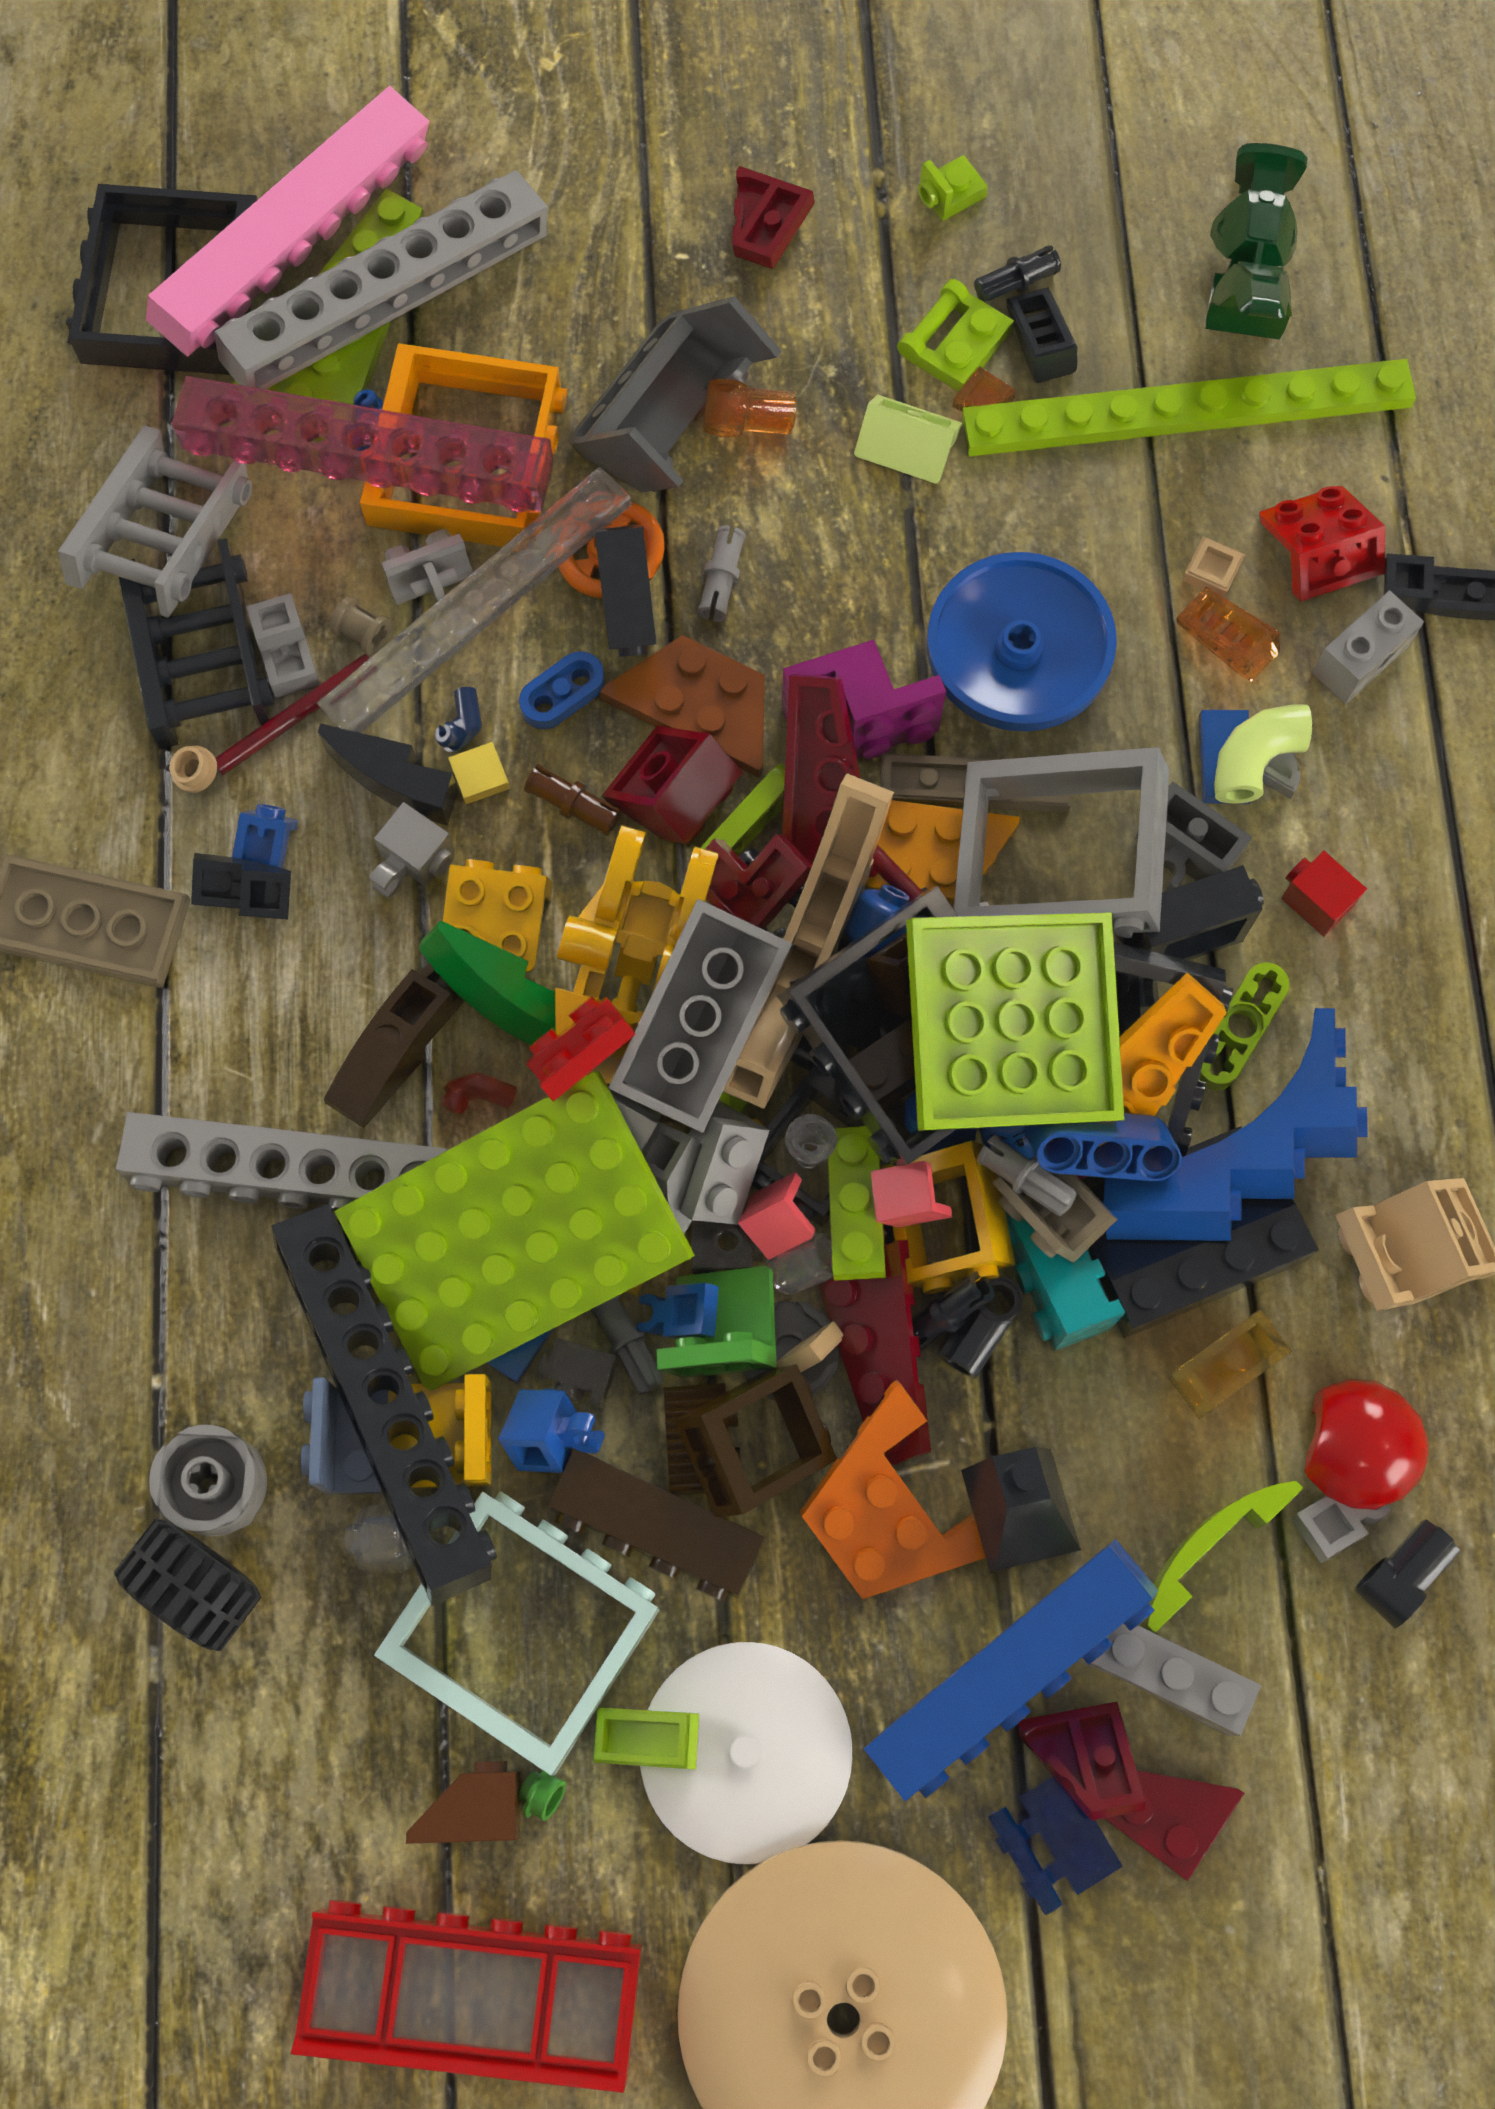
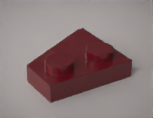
M1137 1770L1145 1798V1811L1103 1819L1183 1880L1189 1881L1245 1793L1238 1788Z

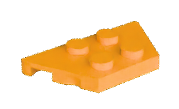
M892 800L877 844L920 889L926 887L929 890L938 886L950 905H954L963 809ZM988 813L982 877L992 867L1009 838L1013 837L1016 833L1020 817ZM878 874L875 877H868L866 888L881 890L882 885L889 884Z

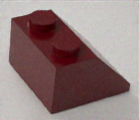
M657 725L601 797L609 804L621 808L623 814L660 839L688 844L691 839L695 838L702 831L705 820L716 806L730 795L733 784L743 772L710 734Z

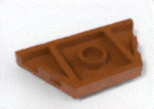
M682 635L602 687L600 691L602 701L655 727L658 725L710 734L739 768L760 778L763 772L764 674Z

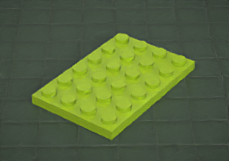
M600 1071L583 1077L554 1102L548 1096L335 1210L362 1266L369 1270L371 1274L370 1282L380 1302L385 1305L392 1325L423 1386L430 1391L695 1256Z

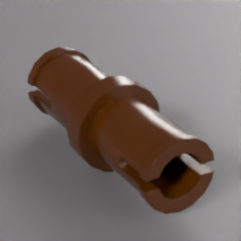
M537 764L535 769L532 770L524 787L525 792L531 793L559 808V813L563 817L570 819L573 816L603 832L606 836L613 831L622 812L621 808L615 807L587 792V787L583 783L576 781L573 784L543 768L540 764Z

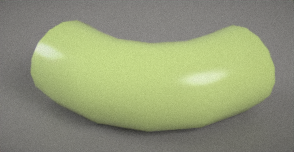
M1292 704L1264 709L1234 728L1218 754L1214 782L1215 798L1218 801L1237 804L1259 799L1264 792L1263 772L1270 759L1280 754L1305 753L1308 750L1312 735V716L1309 706Z

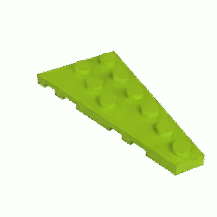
M386 188L318 275L337 266L343 259L350 256L354 257L369 249L380 239L387 236L391 237L412 226L416 220L424 217L423 208ZM390 322L251 398L234 381L232 385L235 393L346 457L348 451L345 444L349 440L354 422H358L353 400L355 395L359 391L365 390L367 383L372 380Z

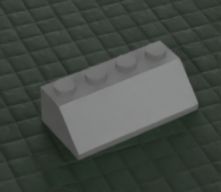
M697 899L635 1030L636 1035L632 1037L610 1083L609 1089L703 1133L792 943Z

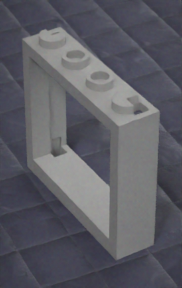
M1159 747L968 762L954 911L958 917L1112 912L1113 934L1117 936L1132 938V933L1160 932L1170 770ZM1141 790L1134 898L980 906L989 800Z

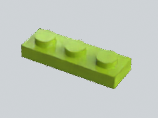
M866 1126L827 1129L832 1267L835 1281L886 1278L883 1224L876 1222L871 1171L880 1170V1158L868 1141L872 1134Z

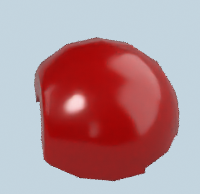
M1347 1379L1324 1387L1314 1395L1312 1414H1316V1427L1313 1440L1306 1454L1304 1471L1307 1477L1327 1497L1350 1508L1378 1510L1382 1506L1402 1500L1418 1485L1427 1464L1429 1452L1428 1438L1421 1416L1398 1391L1375 1380Z

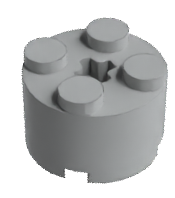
M196 1425L179 1432L176 1437L166 1446L163 1445L151 1466L149 1487L156 1506L171 1523L198 1535L217 1537L231 1534L244 1528L255 1519V1515L261 1508L266 1495L267 1473L258 1450L246 1440L219 1426ZM212 1473L218 1475L216 1485H211L209 1490L200 1486L202 1479L210 1478Z

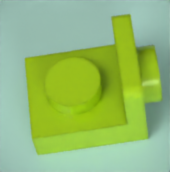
M964 155L940 168H937L930 159L922 163L920 183L918 184L920 198L928 208H933L942 221L987 197L988 185Z

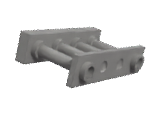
M144 425L58 550L65 584L83 589L92 574H96L101 570L156 589L160 615L169 618L179 601L183 602L188 597L194 577L240 505L245 506L250 498L252 481L248 479L246 458L237 455L224 475L168 458L167 453L164 452L161 430ZM162 476H166L213 491L203 507L151 490L150 488L157 478L160 479ZM143 506L192 522L193 524L184 538L128 520L136 509L139 510ZM123 538L172 554L163 570H159L107 552L114 541H119Z

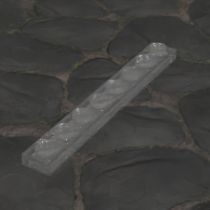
M599 466L317 703L321 711L336 727L362 733L595 536V529L605 528L632 505L630 495Z

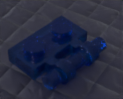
M1053 1776L1018 1796L1028 1814V1817L1019 1823H1015L1006 1806L1001 1807L988 1816L989 1821L998 1834L994 1839L1002 1854L1009 1853L1024 1879L1020 1882L1028 1898H1035L1044 1915L1055 1911L1063 1905L1052 1886L1056 1881L1065 1877L1074 1894L1079 1895L1123 1867L1096 1820L1091 1821ZM1036 1833L1040 1834L1054 1858L1052 1862L1044 1867H1041L1026 1841Z

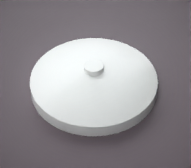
M736 1642L716 1646L695 1655L679 1666L664 1681L648 1708L650 1711L699 1713L696 1770L640 1766L644 1788L656 1814L675 1837L696 1852L727 1863H761L781 1852L808 1844L828 1825L838 1810L847 1790L851 1774L852 1739L850 1727L843 1706L833 1688L813 1666L797 1655L776 1646L755 1642Z

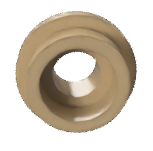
M186 746L179 749L173 755L170 761V773L174 783L180 789L189 793H198L205 790L213 782L217 773V761L215 756L202 746ZM198 766L197 771L193 774L194 769Z

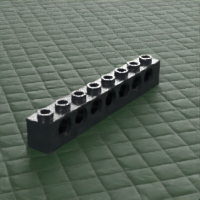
M326 1204L271 1225L274 1247L431 1606L491 1580V1561L497 1559L492 1540L486 1529L477 1532L470 1514L476 1510L471 1494L464 1482L456 1485L449 1467L455 1464L448 1443L443 1436L435 1439L428 1422L434 1420V1416L428 1399L423 1391L414 1393L408 1377L414 1375L408 1355L402 1346L394 1348L388 1333L394 1331L389 1313L383 1303L374 1304L368 1291L373 1288L370 1282L371 1274L368 1269L362 1266L360 1261L355 1262L349 1249L352 1245L339 1219L336 1220L330 1205ZM322 1260H331L337 1263V1266L329 1271H318L313 1268L316 1263ZM345 1302L354 1304L357 1307L355 1311L347 1315H339L332 1311L336 1305ZM360 1346H370L377 1351L368 1359H358L351 1355L352 1351ZM379 1390H390L397 1395L395 1400L388 1404H378L370 1399ZM403 1434L413 1436L418 1441L414 1447L408 1450L396 1449L390 1442L395 1437ZM421 1480L432 1481L438 1486V1490L427 1497L415 1495L410 1488ZM449 1526L457 1530L460 1536L450 1544H440L432 1539L431 1534L439 1527Z

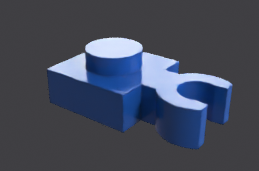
M708 1283L667 1286L666 1298L653 1294L642 1295L639 1297V1303L653 1307V1315L648 1322L637 1323V1330L653 1335L663 1334V1337L674 1340L686 1337H715L719 1286Z

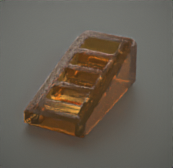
M1205 587L1176 618L1179 626L1235 672L1251 682L1280 651L1279 631L1208 587ZM1211 608L1216 611L1205 624L1199 621ZM1227 620L1229 624L1220 634L1217 633L1216 630ZM1242 632L1244 636L1237 644L1233 643L1232 641Z

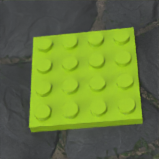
M1112 912L929 917L906 920L918 1131L1124 1120Z

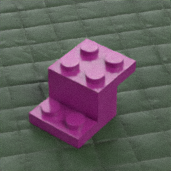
M874 639L783 668L782 711L786 722L789 675L805 674L842 677L857 758L862 756L866 759L881 756L882 753L888 752L893 746L905 742L919 744L929 740L936 732H939L946 690L940 675L894 689Z

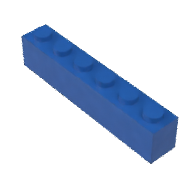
M1116 1539L1113 1540L877 1735L864 1750L905 1802L918 1791H920L924 1798H927L950 1778L944 1771L958 1758L967 1765L990 1745L985 1736L998 1725H1001L1005 1732H1007L1031 1712L1025 1704L1041 1691L1048 1699L1072 1678L1066 1670L1075 1662L1083 1658L1089 1665L1113 1645L1107 1636L1124 1623L1128 1630L1131 1631L1150 1616L1155 1609L1149 1602L1155 1597L1158 1589Z

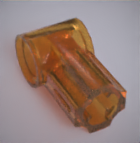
M719 378L708 382L703 429L707 433L719 437H737L742 435L743 431L779 434L792 433L796 418L795 392L748 388L746 384L733 379Z

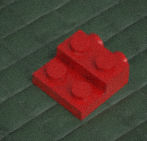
M593 996L589 997L568 1015L574 1023L557 1035L553 1029H550L529 1046L533 1056L527 1060L526 1065L540 1080V1087L553 1102L636 1035L631 1025L607 996L599 1002Z

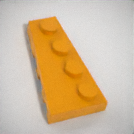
M1186 973L1119 1037L1124 1113L1155 1116L1162 1105L1166 1106L1176 1091L1175 1085L1187 1067H1192L1227 1013L1224 1004L1189 973Z

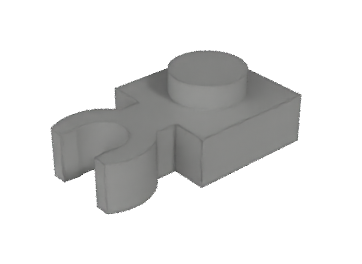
M1325 1496L1298 1512L1291 1520L1322 1564L1364 1539L1369 1533L1362 1524H1377L1388 1515L1391 1507L1388 1504L1378 1510L1355 1509Z

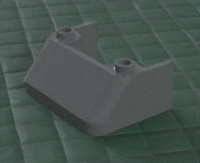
M735 296L674 312L657 324L574 430L570 436L569 444L583 458L642 493L677 488L683 482V479L673 470L674 461L667 453L713 393L722 392L726 389L728 392L735 391L748 378L749 373L747 369L752 363L777 358L781 350Z

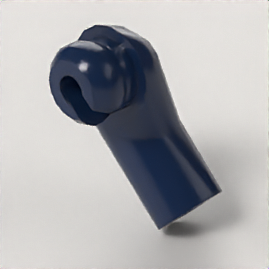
M461 687L454 691L457 717L452 722L444 723L445 727L439 725L436 729V742L448 752L463 750L481 731L482 721L477 691L473 687Z

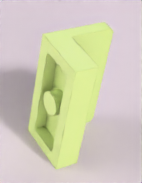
M877 394L868 403L854 454L858 458L932 483H938L942 478L950 448L958 439L962 422Z

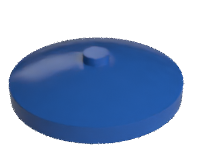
M1010 552L992 555L961 570L947 583L939 594L930 615L927 632V655L933 676L940 675L947 698L958 709L973 719L995 728L1010 731H1037L1063 724L1083 712L1098 697L1105 686L1113 666L1117 646L1116 628L1112 612L1107 601L1093 582L1080 571L1063 561L1030 552Z

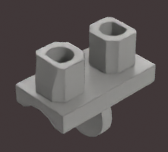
M444 528L429 534L425 540L427 546L411 552L408 547L403 545L386 550V561L381 564L397 605L432 592L437 603L445 601L446 597L443 587L474 576L460 533L452 536Z

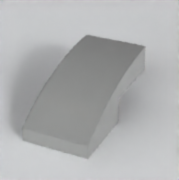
M289 593L246 606L275 698L320 685L292 594Z

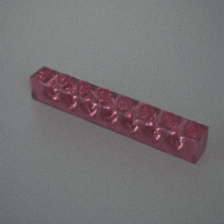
M190 376L185 377L172 421V427L182 449L197 456L214 454L231 457L243 464L259 462L276 465L288 472L305 470L321 473L334 480L351 478L367 481L369 484L379 488L396 486L412 489L416 493L425 496H434L436 494L458 497L460 500L470 504L488 502L503 505L507 509L516 512L527 510L542 512L554 464L551 442L548 438ZM234 422L229 426L222 427L226 423ZM279 430L275 434L266 435L270 431ZM317 438H325L320 442L311 443ZM361 446H370L368 449L362 451L356 450ZM409 453H414V454H416L415 456H413V457H411V458H407V459L401 458L402 456H404V455H406V454H409ZM453 461L462 462L457 466H446L448 463ZM498 469L508 470L505 473L499 475L491 474L493 471Z

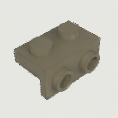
M1049 1172L1074 1189L1077 1194L1070 1209L1061 1216L1054 1214L1024 1192L1016 1194L1012 1191L1013 1185L998 1176L992 1183L1003 1194L998 1200L999 1204L1017 1222L1020 1223L1025 1218L1035 1229L1030 1238L1050 1258L1059 1254L1074 1263L1118 1220L1077 1175Z

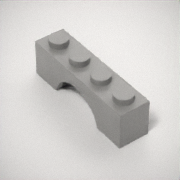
M1124 1623L1107 1636L1113 1645L1089 1665L1083 1658L1077 1661L1084 1666L1097 1669L1134 1685L1168 1703L1180 1713L1227 1736H1241L1261 1688L1260 1684L1147 1629L1136 1626L1129 1631Z

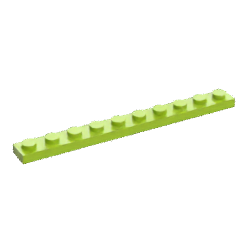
M1399 359L963 407L962 423L968 457L1404 409L1412 407L1416 395L1408 360Z

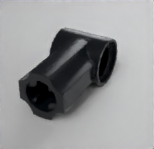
M1004 1276L988 1280L991 1282L994 1291L1004 1293L1008 1297L1010 1311L1003 1315H996L991 1313L984 1304L964 1319L965 1324L951 1333L938 1354L948 1365L973 1379L977 1378L1008 1327L1020 1312L1023 1304L1022 1292L1019 1286L1013 1280Z
M1427 1519L1422 1520L1389 1558L1384 1557L1364 1575L1354 1591L1396 1629L1406 1622L1422 1605L1427 1597L1425 1590L1452 1562L1460 1550L1454 1543V1539L1441 1527L1432 1524Z

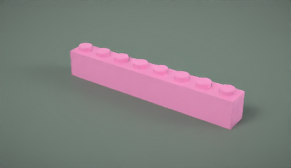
M389 85L148 295L146 321L187 357L200 346L203 348L209 347L215 341V330L221 328L231 318L243 316L250 308L252 299L261 291L265 294L272 291L279 283L282 273L289 266L298 267L309 256L312 246L321 238L325 241L330 239L340 227L344 217L350 212L354 215L359 213L368 203L372 192L379 186L382 189L387 188L398 175L399 168L407 161L411 164L415 163L422 156L428 145L425 138L430 121Z

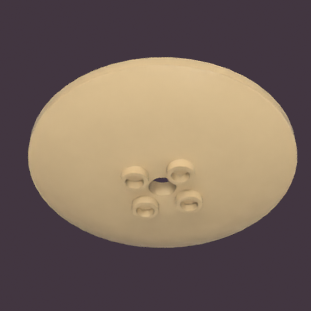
M843 1840L816 1842L781 1852L753 1867L722 1894L703 1920L690 1946L679 1989L677 2015L682 2059L689 2082L703 2109H984L996 2084L1003 2061L1007 2038L1006 1992L1002 1972L985 1929L970 1906L940 1875L921 1862L884 1846ZM838 2003H849L859 2012V2022L856 2028L846 2034L833 2031L827 2023L830 2009Z

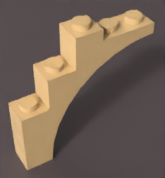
M846 774L841 782L818 852L786 930V935L783 937L784 940L792 943V946L723 1092L763 1109L767 1105L803 1036L802 1033L796 1034L784 1021L780 1013V1008L783 1007V1004L777 995L790 987V981L804 977L837 953L844 930L858 897L865 889L874 862L873 855L894 795L893 791L850 774Z

